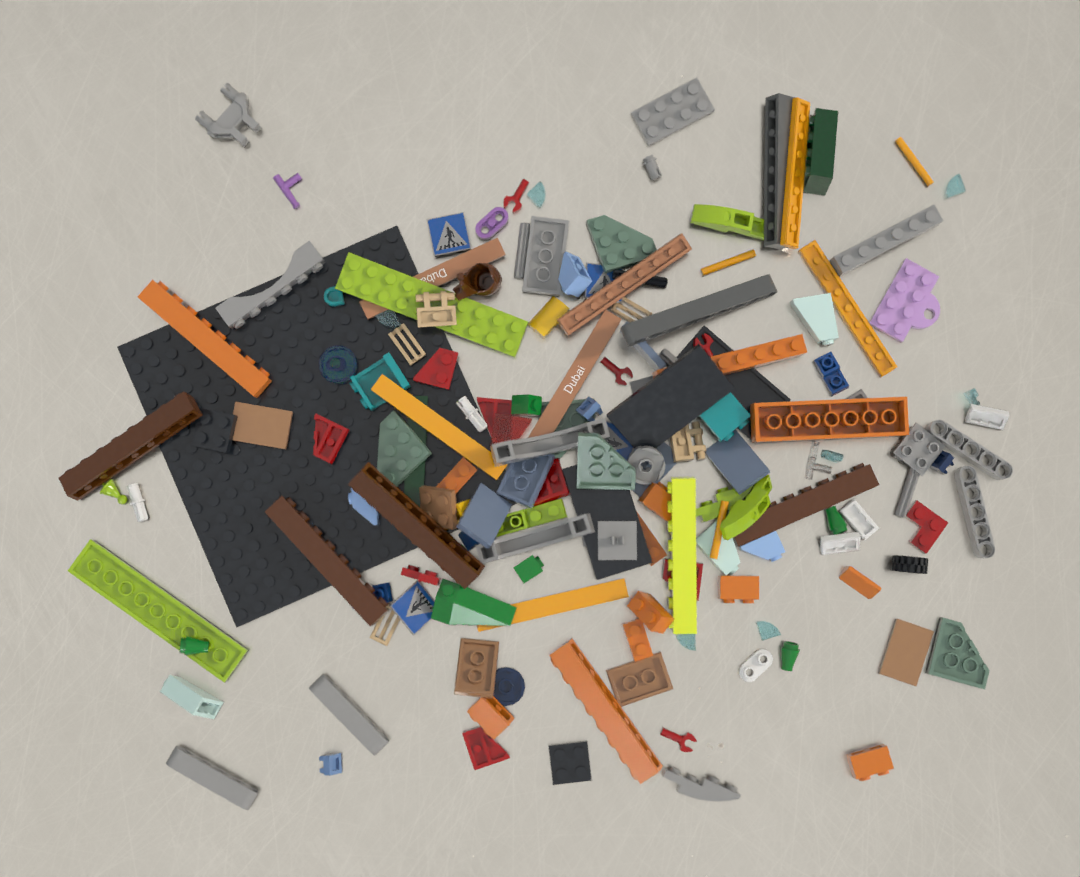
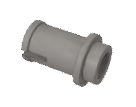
M650 155L642 159L644 162L642 164L646 166L651 180L662 176L655 161L657 160L656 157Z

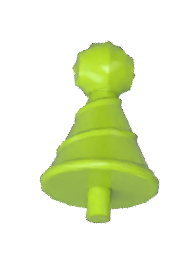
M113 479L102 484L103 488L100 490V494L117 498L118 503L121 505L127 503V496L120 495Z

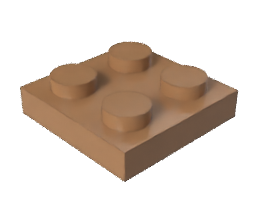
M431 486L419 487L421 509L442 528L452 530L457 528L455 490Z

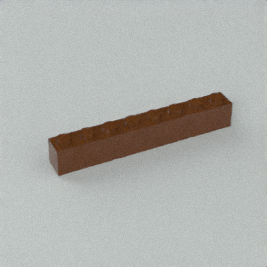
M185 391L175 395L168 403L161 405L152 414L145 416L136 425L129 427L123 434L113 438L107 445L98 448L94 454L84 458L78 465L65 471L59 477V480L66 495L76 501L80 500L202 416L194 398Z
M370 462L348 484L370 506L374 507L399 532L403 533L428 558L432 559L464 589L484 569L485 566Z
M863 463L852 467L854 471L847 473L845 470L835 474V479L831 481L828 478L817 482L819 486L812 488L811 485L800 490L801 494L796 496L793 493L783 497V502L778 504L776 501L771 502L755 523L739 535L733 537L735 546L744 545L879 486L871 465L864 466Z
M281 496L265 513L369 626H373L389 611L387 608L389 604L381 596L378 598L373 593L375 589L370 583L367 582L365 584L360 579L362 575L356 568L351 569L347 565L349 561L342 553L338 555L334 551L336 547L329 539L325 541L322 538V531L316 525L313 527L308 522L309 517L303 511L298 512L295 508L297 504L290 497L286 499V497Z

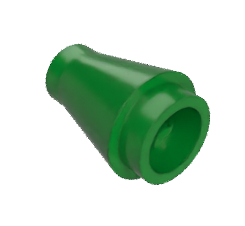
M836 506L825 510L829 532L837 535L848 531L847 523L838 512Z
M188 636L181 638L180 653L185 655L208 653L209 641Z
M784 641L781 646L782 670H793L800 649H798L799 644Z

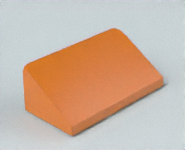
M846 566L839 576L840 580L867 599H872L881 591L880 586L851 566Z

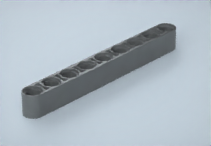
M770 274L627 323L620 330L627 345L633 346L773 296L778 291Z

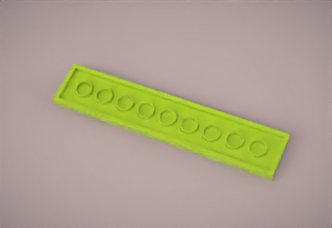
M349 252L335 287L339 291L417 320L416 308H424V302H416L415 295L423 294V292L434 294L440 293V291L450 293L448 290ZM455 297V300H447L448 306H455L457 325L435 326L436 328L509 356H516L528 321L469 298L459 301ZM430 301V307L441 306V301Z
M93 539L88 541L68 569L69 573L179 651L181 638H186V636L209 641L208 653L186 656L224 683L248 651Z

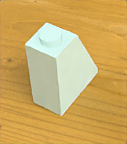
M831 293L796 298L790 302L792 309L816 343H822L823 346L834 344L839 335Z
M716 520L696 538V545L723 575L729 573L731 576L739 569L737 565L741 563L733 538L724 540L722 536L718 558H710L717 524Z
M169 675L160 691L192 715L209 719L216 717L224 703L185 679L174 675Z

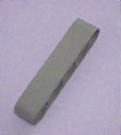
M935 420L926 426V430L945 445L947 449L992 478L1003 480L1011 477L1013 473L1011 464L945 421ZM934 424L940 427L939 434L933 431ZM950 435H954L956 437L955 444H952L950 442ZM967 445L971 446L973 449L971 455L966 453ZM983 456H986L989 459V463L987 466L984 465L982 462ZM1000 466L1005 469L1003 476L998 472Z
M963 466L955 471L954 477L972 550L977 558H990L995 553V545L977 472L972 466ZM963 470L969 473L967 480L962 477ZM969 488L974 493L971 499L967 496L966 493ZM973 507L978 510L977 517H973L971 514ZM978 526H980L983 530L981 536H978L976 534V528ZM982 545H985L987 547V553L985 555H983L980 551Z
M322 674L309 687L310 691L374 756L389 743L387 737L325 674Z
M176 745L166 762V765L245 810L250 809L258 794V791L252 786L183 747Z

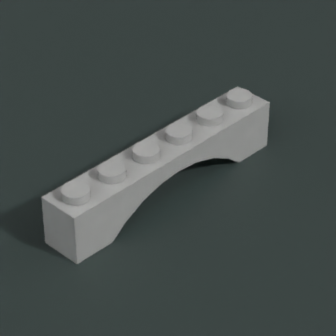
M934 204L834 256L830 263L840 277L893 247L938 226L943 222V219Z
M308 241L294 251L286 272L270 288L252 296L230 297L215 309L228 327L238 329L245 324L247 318L257 316L261 312V308L276 302V298L279 295L289 293L293 285L304 282L308 278L307 275L321 270L325 261L312 243Z
M603 418L545 435L492 444L490 450L494 466H502L578 448V433H598L607 441L610 435L606 420Z
M588 513L494 540L488 549L479 544L476 545L479 561L485 564L594 533L595 529L591 515Z

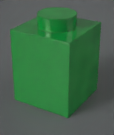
M530 394L512 395V415L541 416V396Z
M531 555L513 568L522 582L526 583L543 572L541 567L544 564L538 556L534 558Z

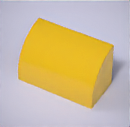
M552 296L527 325L545 339L558 324L556 319L567 313L570 308Z

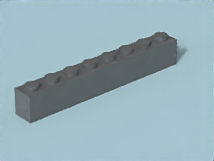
M780 93L765 98L764 247L775 249L788 248L780 245L792 99L795 98Z

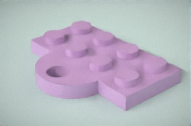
M907 258L904 259L869 321L870 325L902 343L911 327L924 329L934 324L940 314V305L937 298L931 294V291L939 276ZM928 309L933 312L932 319L925 318V310Z

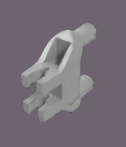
M226 83L224 85L226 89L222 87L220 92L229 98L232 104L216 121L211 119L204 111L199 112L200 116L197 115L195 120L207 129L209 136L215 138H234L245 147L249 141L239 130L246 124L257 133L261 127L250 117L247 95L239 93L229 83Z

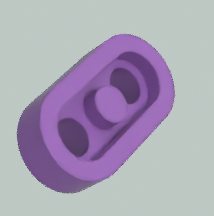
M502 207L492 209L476 224V235L482 240H488L507 224V211ZM497 215L503 217L500 221H497L495 218ZM483 228H488L489 231L487 233H482L481 230Z

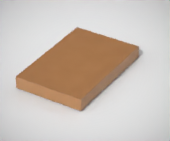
M235 402L233 415L238 416L232 441L286 450L293 411Z
M896 618L878 674L917 686L934 631Z
M461 638L454 695L493 698L499 642Z
M661 652L636 662L631 661L606 670L614 697L621 707L673 689Z

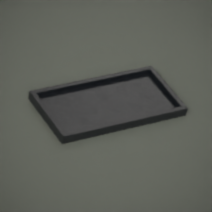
M704 325L679 353L677 358L679 359L694 348V338H698L700 344L704 345L705 341L702 338L704 333L713 339L710 350L714 356L734 350ZM755 368L725 375L735 387L731 393L749 414L750 404L789 402L791 400ZM749 417L747 419L749 421L748 424L742 429L739 427L736 429L752 442L751 419Z
M697 344L608 412L607 417L634 449L638 446L657 448L733 391L735 387L702 346Z
M577 465L562 469L576 515L580 516L588 513L591 515L595 532L583 535L596 580L652 563L630 490L577 489ZM598 521H637V560H598Z

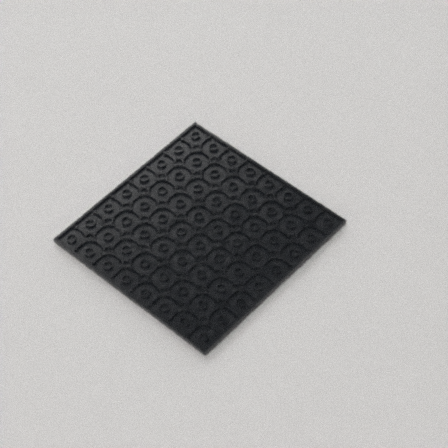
M397 225L323 257L325 263L321 270L307 275L308 278L304 282L293 285L289 293L279 295L276 298V302L261 308V312L257 316L247 318L245 324L238 329L228 327L215 309L224 301L198 311L196 317L200 320L205 318L212 324L210 328L215 333L219 330L227 337L225 341L229 345L233 342L241 349L239 353L243 357L248 355L255 361L254 366L260 369L262 367L270 374L268 378L272 382L258 398L250 394L169 324L117 347L146 416L152 414L161 405L168 403L175 395L183 391L194 398L199 409L233 414L235 402L293 411L286 450L232 441L229 454L191 446L197 419L159 445L236 628L332 586L265 513L281 496L286 497V499L290 497L297 504L295 508L298 512L303 511L309 517L308 522L312 527L316 525L323 533L321 535L325 541L329 539L336 547L334 551L338 555L342 553L349 561L347 565L351 569L356 568L360 573L418 548L380 513L379 525H373L357 512L352 504H349L348 493H351V487L348 484L368 462L377 469L380 423L393 410L397 411L406 423L407 416L388 402L373 411L369 407L365 409L360 401L363 397L359 391L355 393L349 384L352 382L350 377L343 379L340 383H334L339 381L330 380L324 374L322 362L327 351L331 352L334 349L348 351L350 355L353 354L355 369H353L354 372L352 373L354 376L381 360L383 355L389 352L411 386L405 391L412 396H428V407L491 452L490 448L494 443L487 428L479 432L472 422L465 418L466 415L456 404L459 399L466 396L474 408L478 409L458 362H456L449 390L413 381L414 376L439 348L453 351L444 330L436 327L418 328L417 320L392 310H387L367 320L359 303L363 299L343 292L344 305L332 307L324 300V292L327 288L336 286L348 252L412 277L419 274ZM282 275L233 297L252 296L263 292L274 285ZM403 323L426 353L424 357L411 366L388 335ZM404 330L400 331L417 355L421 354ZM396 334L394 337L397 339L399 344L405 350L410 359H414L413 355L408 350L406 345L403 343L401 338L398 336V334ZM334 356L327 361L326 367L328 370L340 372L345 370L346 361L339 356ZM333 359H338L340 361V366L338 368H333L331 366V361ZM315 413L349 429L333 464L313 455V446L315 445ZM427 431L426 447L432 454L425 460L424 486L436 487L463 456ZM471 463L478 471L456 494V504L471 499L480 483L496 493L506 470L504 469L499 478L495 480ZM405 480L397 486L403 493ZM502 497L503 499L511 503L512 506L518 504L514 501ZM455 528V529H453V530H452V529H449V530H447L446 532H448V533L450 534V533H452V532H454V531H457V530H459V529H458V528Z

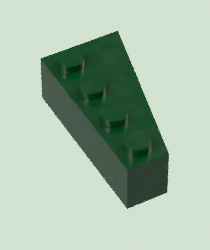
M816 108L814 114L809 117L811 130L808 132L807 138L809 146L806 151L807 162L804 170L803 193L825 196L831 184L834 172L838 111Z

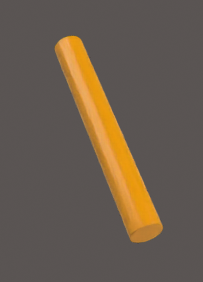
M902 137L895 140L926 185L930 186L934 183Z
M753 249L701 268V274L704 276L756 257V253Z
M721 501L710 554V558L713 559L718 558L722 539L720 525L726 519L729 505L727 501Z

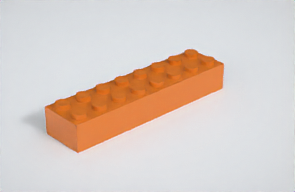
M907 397L750 404L752 443L909 435Z

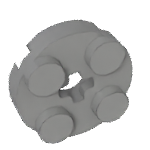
M638 446L627 458V461L636 470L635 482L638 484L649 485L661 479L665 472L663 455L654 447ZM649 461L651 467H647L646 470H643V466L641 465V463Z

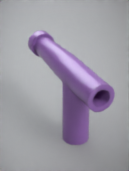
M296 173L286 181L279 174L273 177L274 181L293 205L292 207L294 209L298 208L300 204L296 201L289 187L302 179L299 173Z

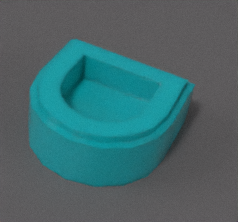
M336 286L327 288L324 292L325 302L332 307L345 304L343 292L335 289Z

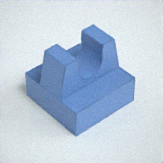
M589 396L576 409L582 417L590 422L595 421L592 417L595 412L600 415L603 413L599 403Z
M341 753L319 757V761H323V768H320V773H323L324 776L342 773Z

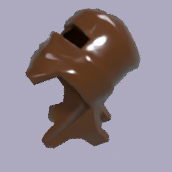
M477 263L465 275L463 273L457 274L459 284L453 288V291L456 293L455 297L459 301L474 294L490 296L498 291L502 277L498 269L493 265Z

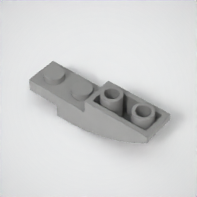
M671 766L670 769L664 767L662 772L664 778L678 784L676 788L678 793L688 797L719 802L736 800L741 797L740 793L737 792L738 788L730 784L723 786L719 784V779L710 775L708 778L703 776L701 782L698 783V778L689 774L685 777L680 774V770Z

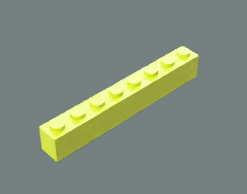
M671 477V482H667V493H671V501H667V511L671 513V520L667 522L668 532H671V540H668V552H671V559H668V571H672V578H668V590H672V598H668V609H672L674 621L670 624L669 629H672L673 634H697L696 478Z

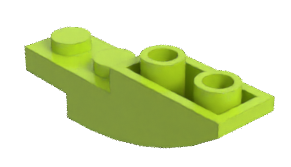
M694 204L690 222L692 224L725 233L731 231L764 240V219L755 217V213L714 205Z
M766 475L754 484L750 494H747L745 501L738 499L735 505L730 508L729 514L720 525L724 540H729L745 531L771 504L769 493L772 489L769 475Z
M753 485L740 495L734 489L729 490L728 487L718 489V494L713 495L715 503L712 500L701 503L702 507L696 508V517L700 516L702 523L718 517L721 501L729 502L727 510L729 511L738 499L742 500L750 492Z
M558 499L534 506L532 509L527 508L507 514L496 537L566 518L567 514L563 500Z

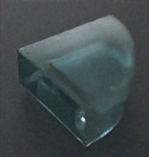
M960 173L949 181L945 191L946 198L966 191Z
M541 181L527 193V196L539 208L542 207L545 200V188Z
M386 310L375 315L377 320L385 326L392 328L401 326L395 312L392 310Z
M975 388L963 393L970 405H980V402L976 399L979 395Z
M822 450L820 455L822 458L836 463L841 462L844 457L843 454L829 450Z
M766 621L756 622L762 641L781 635L778 628Z
M676 634L679 643L683 647L696 651L695 634Z

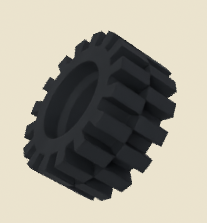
M893 555L892 571L927 574L928 558Z

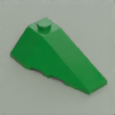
M442 579L435 597L431 619L447 625L511 626L517 607L468 587L464 589L457 583Z

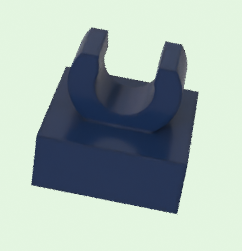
M942 450L930 468L947 474L946 468L949 465H954L952 461L954 457Z

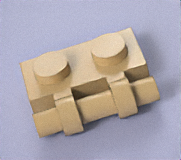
M440 291V293L434 294L423 292V294L415 295L416 302H424V308H416L418 328L457 325L455 306L447 305V300H455L454 292ZM430 301H441V306L430 307Z
M699 421L692 422L693 429H689L687 424L670 437L674 462L692 461L694 459L693 453H697L698 460L706 459V446L703 445L702 440L703 429L700 428ZM691 436L695 439L696 445L692 446Z

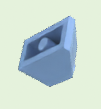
M565 252L558 280L565 294L579 298L592 280L580 257Z
M351 488V493H348L349 504H352L353 508L373 525H379L378 511Z
M776 531L739 546L740 551L764 560L771 559V562L782 558L781 554L785 553V549Z

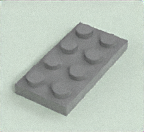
M696 77L632 111L631 116L647 145L651 146L713 113L715 108Z
M531 217L522 292L560 296L561 284L558 279L563 254L566 251L569 220Z

